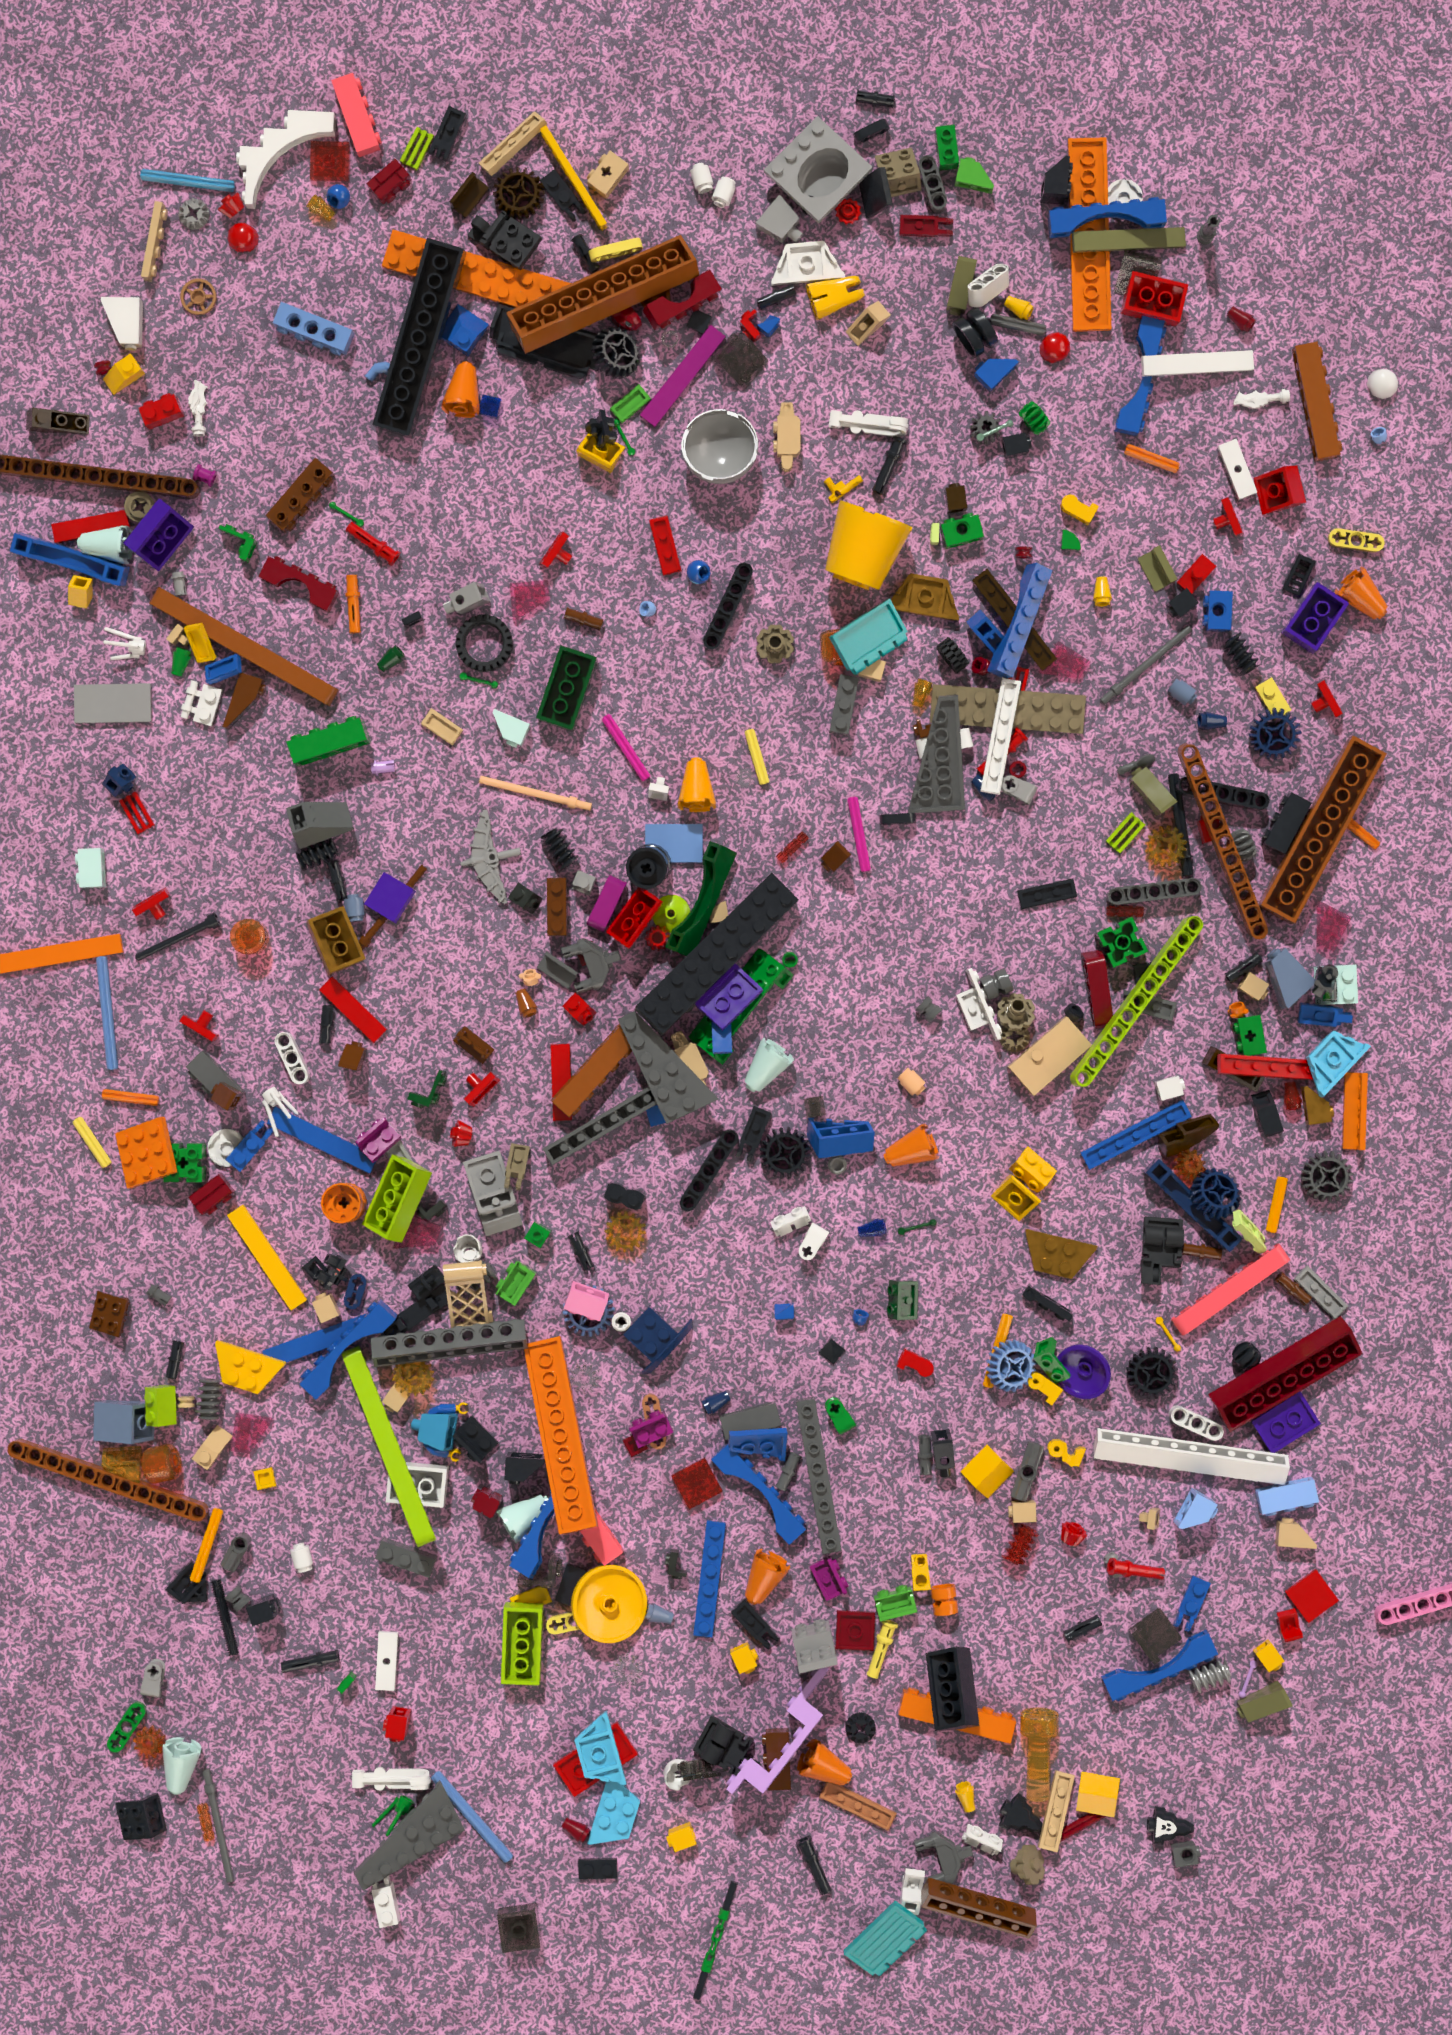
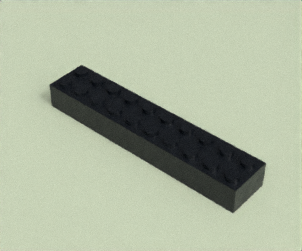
M431 238L426 239L372 424L377 429L410 439L413 438L467 254L463 248Z
M771 873L635 1006L634 1010L662 1037L799 899Z

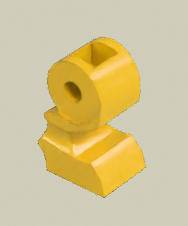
M1060 1439L1051 1440L1047 1447L1051 1456L1061 1457L1062 1461L1066 1462L1070 1467L1080 1466L1086 1450L1085 1447L1079 1446L1075 1448L1073 1454H1068L1066 1442Z

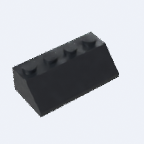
M956 1646L926 1653L935 1731L980 1726L970 1648Z

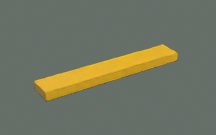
M545 125L540 128L541 136L600 231L608 228L607 222L548 127Z
M243 1204L228 1214V1218L289 1309L293 1310L308 1300L245 1205Z

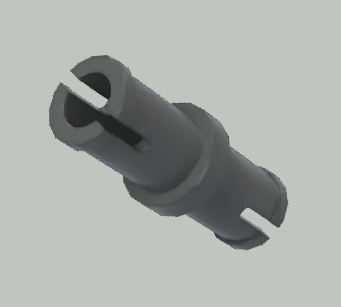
M919 1435V1452L917 1453V1457L920 1460L919 1473L920 1475H931V1457H933L930 1448L931 1436Z
M790 1452L785 1466L781 1468L782 1473L775 1485L776 1488L787 1491L792 1477L796 1475L795 1470L802 1456Z

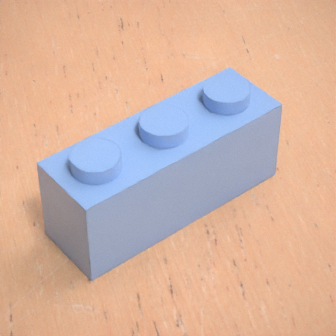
M1312 1477L1288 1481L1285 1485L1274 1484L1255 1489L1259 1511L1262 1515L1265 1514V1516L1276 1515L1277 1511L1281 1510L1291 1512L1296 1510L1295 1507L1303 1506V1508L1313 1507L1314 1503L1319 1502L1315 1481Z

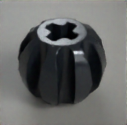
M1240 1342L1233 1349L1232 1357L1242 1369L1250 1370L1260 1363L1261 1354L1251 1342Z

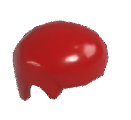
M237 223L229 229L227 240L229 246L240 253L251 252L258 245L259 235L256 229L249 224Z
M1059 332L1047 335L1039 346L1040 355L1050 363H1056L1065 359L1070 352V342L1067 336Z

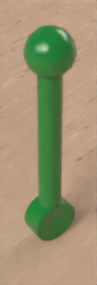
M615 419L614 426L617 427L625 445L627 446L628 454L632 456L635 454V449L631 448L625 434L623 433L620 427V421L618 419Z
M335 502L329 503L330 509L339 511L356 522L359 527L364 525L362 519H357L336 506Z
M464 672L459 675L461 680L468 679L490 685L494 689L498 687V682L496 681L490 682L467 676Z

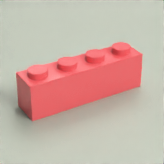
M350 73L331 80L358 156L362 157L379 151V144L382 141L379 133H374L372 126L376 124L372 114L368 115L366 108L369 107L366 96H361L360 90L363 88L360 79H355L354 74Z
M595 1509L598 1527L581 1530L580 1532L584 1536L582 1538L584 1544L587 1547L591 1546L595 1552L593 1556L598 1563L602 1562L605 1566L621 1555L624 1549Z

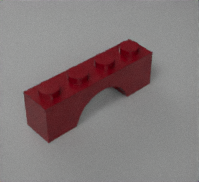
M710 269L692 280L690 283L691 294L688 300L676 303L661 296L645 306L643 313L654 331L659 328L661 330L667 328L674 319L679 321L686 317L687 312L690 310L695 312L702 308V304L706 301L711 303L719 297L718 294L722 288Z
M268 556L258 576L260 579L276 587L281 586L287 581L302 582L309 590L310 603L330 613L339 595V592L336 590L337 586L327 581L325 584L318 581L319 577L312 573L308 575L302 573L303 569L294 564L291 567L284 564L285 560L278 556L274 558Z

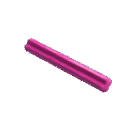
M610 714L602 718L603 723L641 781L649 779L650 774Z
M856 796L849 797L847 801L860 871H870L871 867L858 798Z

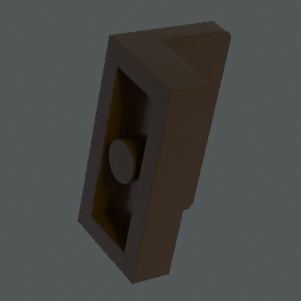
M471 172L449 201L451 208L467 219L490 188L479 180L474 172Z

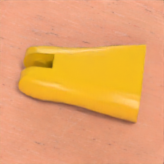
M848 276L806 284V291L816 320L857 302L865 296L863 289L849 293L847 288L861 283L859 276Z

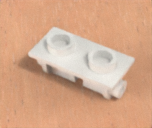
M804 1206L802 1208H794L789 1214L779 1215L770 1223L776 1236L780 1235L782 1237L793 1231L791 1228L792 1224L795 1225L796 1229L808 1225L811 1219Z
M967 1825L966 1832L962 1836L964 1843L976 1848L981 1843L980 1850L992 1856L994 1854L998 1855L1001 1852L1003 1839H1000L996 1834H989L983 1831L978 1826Z

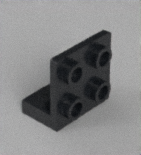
M473 1415L452 1435L455 1438L453 1440L459 1448L464 1447L468 1452L467 1456L473 1462L477 1461L478 1463L499 1443Z
M158 1793L151 1794L140 1800L115 1803L124 1840L151 1839L167 1831Z

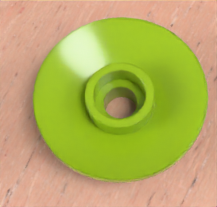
M677 895L661 897L660 900L663 901V905L653 917L655 925L665 926L666 930L670 931L669 933L690 913L687 902ZM669 910H673L675 912V915L673 917H669L667 915Z

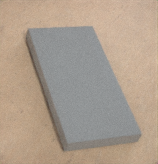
M150 683L74 685L75 724L152 722Z

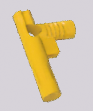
M858 475L846 485L842 481L834 485L830 477L827 478L824 483L832 492L828 499L833 504L862 483L863 479ZM835 491L840 492L841 495L835 497Z

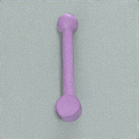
M1255 1660L1250 1662V1669L1243 1689L1239 1692L1241 1699L1246 1697L1245 1692L1252 1672L1258 1665Z

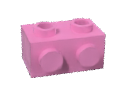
M573 1281L564 1309L572 1314L583 1315L589 1320L600 1321L608 1302L609 1293Z

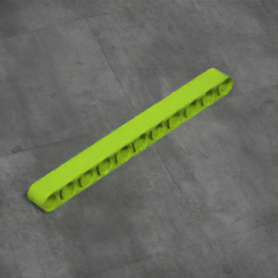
M1191 916L1181 921L1071 1073L1070 1081L1072 1085L1086 1087L1091 1084L1202 930L1203 921L1200 917ZM1191 920L1195 924L1193 930L1189 927V922ZM1179 936H1182L1184 939V943L1182 945H1180L1178 942ZM1168 951H1171L1173 954L1172 960L1167 958ZM1157 966L1162 969L1160 976L1156 973ZM1146 981H1148L1151 985L1149 991L1145 989ZM1135 997H1138L1140 1000L1138 1006L1134 1004ZM1124 1012L1128 1013V1021L1123 1020ZM1113 1027H1115L1118 1031L1116 1037H1114L1111 1033ZM1101 1043L1106 1044L1105 1052H1102L1100 1049ZM1091 1058L1095 1060V1066L1093 1068H1091L1089 1065V1060ZM1080 1073L1084 1075L1083 1083H1080L1078 1081V1075Z
M360 1346L341 1353L414 1540L419 1548L435 1541V1534L365 1358L361 1353Z

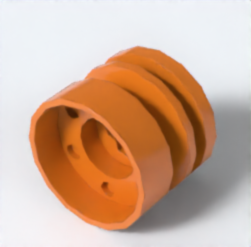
M352 1183L333 1184L325 1190L321 1198L322 1212L327 1219L335 1223L354 1222L363 1216L367 1207L366 1194L359 1186ZM345 1197L346 1201L350 1202V1204L346 1206L342 1205V1201H345Z

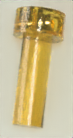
M1033 1707L1020 1712V1734L1027 1737L1026 1798L1034 1802L1049 1800L1051 1738L1058 1735L1059 1714L1055 1710Z

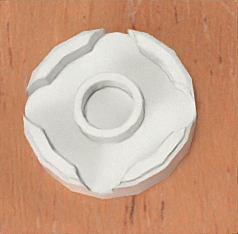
M1116 180L1108 187V205L1113 201L1129 203L1128 201L1133 199L1143 200L1142 190L1132 180Z
M233 1129L217 1131L208 1142L209 1157L219 1166H232L225 1159L243 1137Z

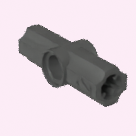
M1028 1441L1022 1462L1018 1467V1473L1010 1494L1011 1497L1027 1501L1045 1446ZM1025 1467L1032 1468V1473L1028 1476L1022 1473Z

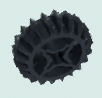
M613 326L603 329L601 333L595 336L592 342L593 347L590 350L594 353L592 359L597 361L594 366L599 365V372L605 371V377L611 375L612 379L617 377L623 379L630 376L637 370V366L640 364L639 359L642 355L638 352L641 347L636 346L638 340H633V334L628 335L627 329L621 331L620 326L615 329ZM607 340H612V341H615L616 343H613V342L609 343V342H607Z
M780 1127V1134H777L774 1129L772 1130L773 1137L769 1134L766 1135L769 1142L762 1140V1144L766 1145V1148H760V1151L765 1152V1155H760V1159L766 1158L767 1161H764L762 1165L766 1166L769 1164L770 1166L766 1171L770 1172L773 1168L775 1170L773 1172L774 1177L777 1175V1172H781V1179H783L784 1173H787V1177L790 1179V1172H794V1175L798 1176L796 1171L798 1168L802 1172L804 1171V1168L801 1166L802 1163L807 1166L809 1165V1162L804 1159L811 1158L810 1154H805V1151H810L811 1147H804L809 1141L804 1140L802 1142L801 1139L804 1137V1134H800L797 1137V1129L791 1134L790 1127H787V1133H783V1128ZM781 1137H790L798 1143L786 1146ZM776 1141L779 1151L774 1156L769 1157L770 1146ZM780 1144L786 1150L794 1148L791 1150V1154H789L790 1162L785 1156L776 1158L782 1152L780 1151L782 1149ZM801 1148V1158L795 1165L792 1160V1154ZM781 1159L785 1160L790 1168H779L773 1162Z
M1146 1347L1147 1353L1140 1349L1139 1353L1141 1356L1138 1357L1134 1353L1133 1357L1136 1361H1128L1133 1367H1126L1127 1371L1132 1372V1374H1127L1126 1378H1133L1128 1384L1130 1386L1135 1385L1133 1388L1134 1392L1140 1389L1139 1395L1141 1397L1146 1392L1147 1399L1151 1398L1152 1393L1154 1398L1158 1399V1392L1164 1397L1165 1392L1163 1390L1166 1389L1168 1392H1171V1388L1168 1387L1169 1384L1176 1385L1172 1378L1178 1379V1375L1173 1374V1372L1178 1371V1368L1171 1367L1176 1361H1169L1172 1355L1169 1353L1165 1355L1164 1349H1161L1158 1354L1157 1347L1153 1348V1352H1151L1150 1347ZM1148 1358H1156L1149 1366L1141 1364ZM1162 1360L1167 1367V1377L1160 1373V1363ZM1152 1368H1155L1154 1371L1160 1377L1152 1375L1150 1378V1374L1144 1369L1152 1370ZM1138 1369L1145 1374L1143 1385L1138 1381ZM1155 1380L1163 1381L1156 1388H1148Z

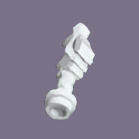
M194 380L195 387L188 398L192 415H195V426L192 427V432L195 437L205 436L206 428L202 426V415L205 413L204 406L208 404L204 397V391L208 387L202 384L201 381Z
M1281 389L1279 393L1267 394L1265 391L1258 393L1255 390L1253 393L1244 395L1239 391L1233 405H1242L1253 410L1260 409L1268 405V402L1280 401L1282 404L1290 402L1289 390Z

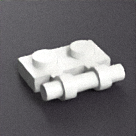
M191 680L190 687H187L185 703L181 706L182 713L180 717L188 719L190 712L195 713L193 721L212 727L223 690L204 684L202 691L197 690L198 682ZM195 696L200 697L197 708L192 707Z

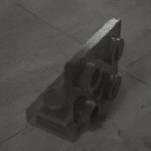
M1125 250L1114 292L1125 295L1132 271L1158 277L1162 258L1133 250Z
M1159 1607L1128 1629L1154 1665L1160 1661L1159 1655L1182 1639Z

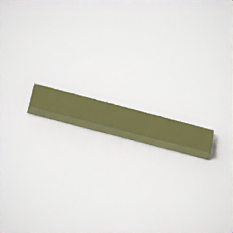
M1185 227L1072 232L1073 253L1185 248Z

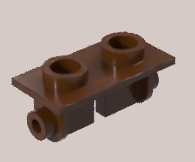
M466 1026L456 1034L453 1040L482 1064L495 1050Z

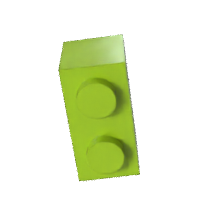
M158 1385L145 1387L146 1426L161 1427L177 1424L175 1386Z

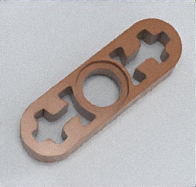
M649 1393L642 1400L645 1419L649 1418V1414L647 1415L646 1411H650V1406L645 1404L649 1397H652V1400H656V1403L653 1404L654 1411L658 1409L661 1412L660 1401L655 1394ZM666 1436L663 1437L660 1445H657L656 1442L649 1443L650 1446L654 1449L663 1448L666 1444Z

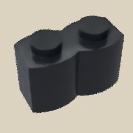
M611 1182L607 1186L604 1197L612 1203H623L630 1209L638 1210L642 1207L645 1194L638 1189H627L620 1183Z

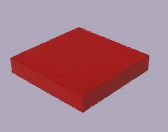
M1316 1569L1285 1591L1308 1623L1339 1601Z

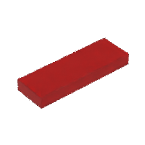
M668 516L650 519L649 523L663 576L682 572Z

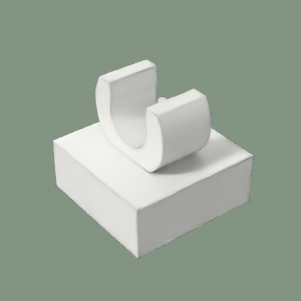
M657 777L656 784L650 783L648 798L667 801L669 786L664 785L665 778Z

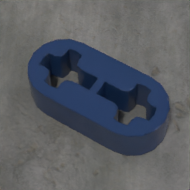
M354 1274L349 1280L344 1296V1305L349 1309L358 1308L362 1302L367 1286V1278L363 1274ZM360 1277L363 1285H359L358 1290H354L356 1283L353 1280ZM353 1293H356L355 1299L358 1300V1303H354L351 1306L348 1298H351Z

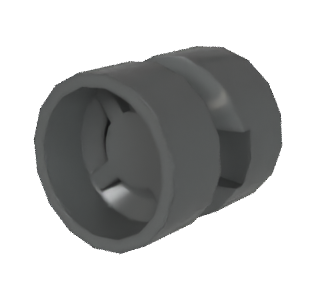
M1005 968L995 971L993 976L988 974L979 978L988 1001L999 997V993L1004 995L1014 991Z

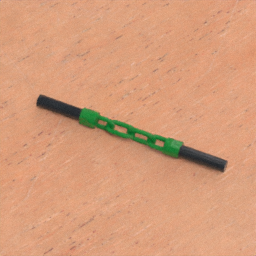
M731 1880L723 1906L720 1908L718 1914L720 1920L714 1928L710 1949L706 1953L701 1966V1973L693 1995L694 1999L700 2000L708 1974L711 1972L716 1955L715 1950L718 1942L721 1940L724 1923L728 1920L738 1882ZM717 1928L721 1930L718 1939L715 1937ZM708 1955L712 1956L711 1961L707 1960Z

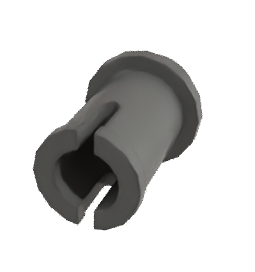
M153 1284L146 1292L149 1295L148 1298L152 1297L164 1307L172 1297L159 1289L158 1285L155 1286Z

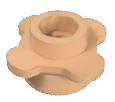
M528 969L524 973L519 974V978L523 979L524 985L533 986L539 982L538 979L541 978V974H538L535 969Z

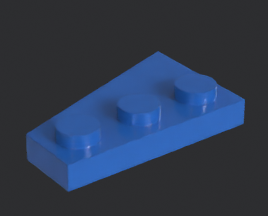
M787 1429L729 1431V1451L748 1455L753 1453L762 1454L764 1458L772 1456L777 1457L780 1461H785Z

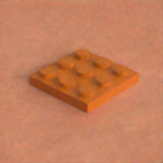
M158 1117L115 1133L128 1189L177 1173L165 1117Z

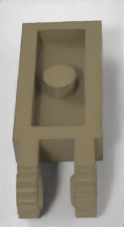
M511 1143L505 1171L504 1188L508 1189L511 1182L510 1177L518 1178L515 1187L516 1190L520 1191L522 1179L525 1176L530 1146Z

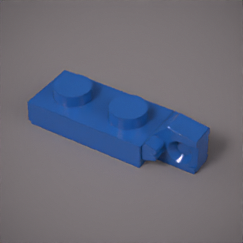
M1300 1003L1297 1022L1337 1027V1025L1341 1026V1022L1352 1023L1353 1015L1351 1012H1344L1343 1008L1337 1006Z

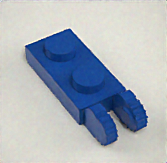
M263 1120L245 1135L225 1159L239 1172H241L273 1133V1129L270 1128L267 1129L261 1139L256 1135L264 1126L265 1122Z
M1192 1575L1179 1605L1178 1614L1173 1626L1179 1627L1183 1614L1189 1616V1619L1185 1624L1184 1631L1189 1632L1191 1630L1194 1619L1197 1618L1211 1585L1210 1582Z

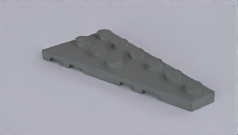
M958 695L938 696L907 813L965 810Z
M636 1011L618 1018L666 1124L719 1100Z
M440 1780L435 1784L436 1787L422 1798L423 1801L415 1809H412L392 1830L393 1833L379 1844L380 1847L372 1855H369L353 1872L363 1891L465 1831Z

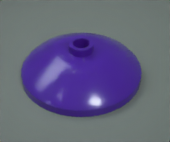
M1077 1344L1065 1348L1058 1355V1360L1071 1374L1069 1379L1059 1382V1384L1070 1395L1080 1399H1093L1103 1394L1108 1388L1111 1380L1110 1366L1106 1358L1098 1350L1087 1345Z

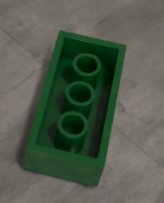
M560 645L536 716L538 721L574 733L598 662L597 657Z

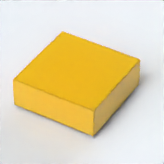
M273 1467L253 1471L257 1490L277 1486Z

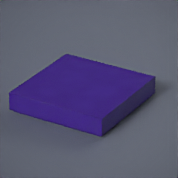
M383 872L364 905L396 924L416 891Z

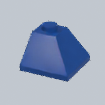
M457 304L447 319L442 340L469 357L489 327V324Z

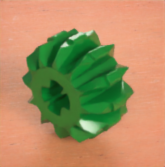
M1029 402L1019 411L1021 420L1036 435H1039L1041 432L1043 433L1050 425V420L1035 402Z

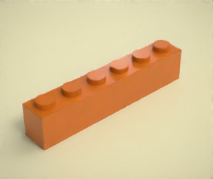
M908 1687V1690L903 1689L898 1715L934 1724L930 1692H927L925 1695L919 1693V1690L916 1688ZM983 1706L982 1709L977 1708L980 1726L957 1729L958 1731L1011 1744L1016 1719L1009 1712L1002 1711L1000 1714L994 1712V1709Z

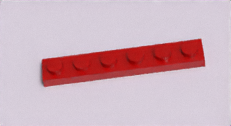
M1233 1054L1217 1055L1218 1074L1313 1080L1308 1062L1304 1059Z

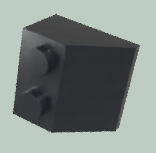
M508 1452L505 1460L504 1480H508L509 1484H520V1481L524 1482L545 1463L544 1454Z

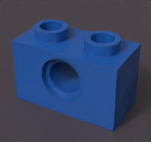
M1210 590L1207 592V595H1204L1203 607H1206V615H1203L1202 626H1206L1205 631L1229 632L1231 630L1233 591ZM1213 607L1221 609V616L1213 614Z

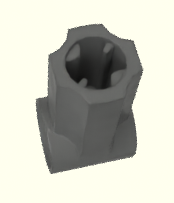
M240 1532L231 1541V1545L220 1563L224 1569L232 1572L236 1571L245 1552L251 1545L249 1534ZM237 1539H242L245 1542V1546L238 1545Z

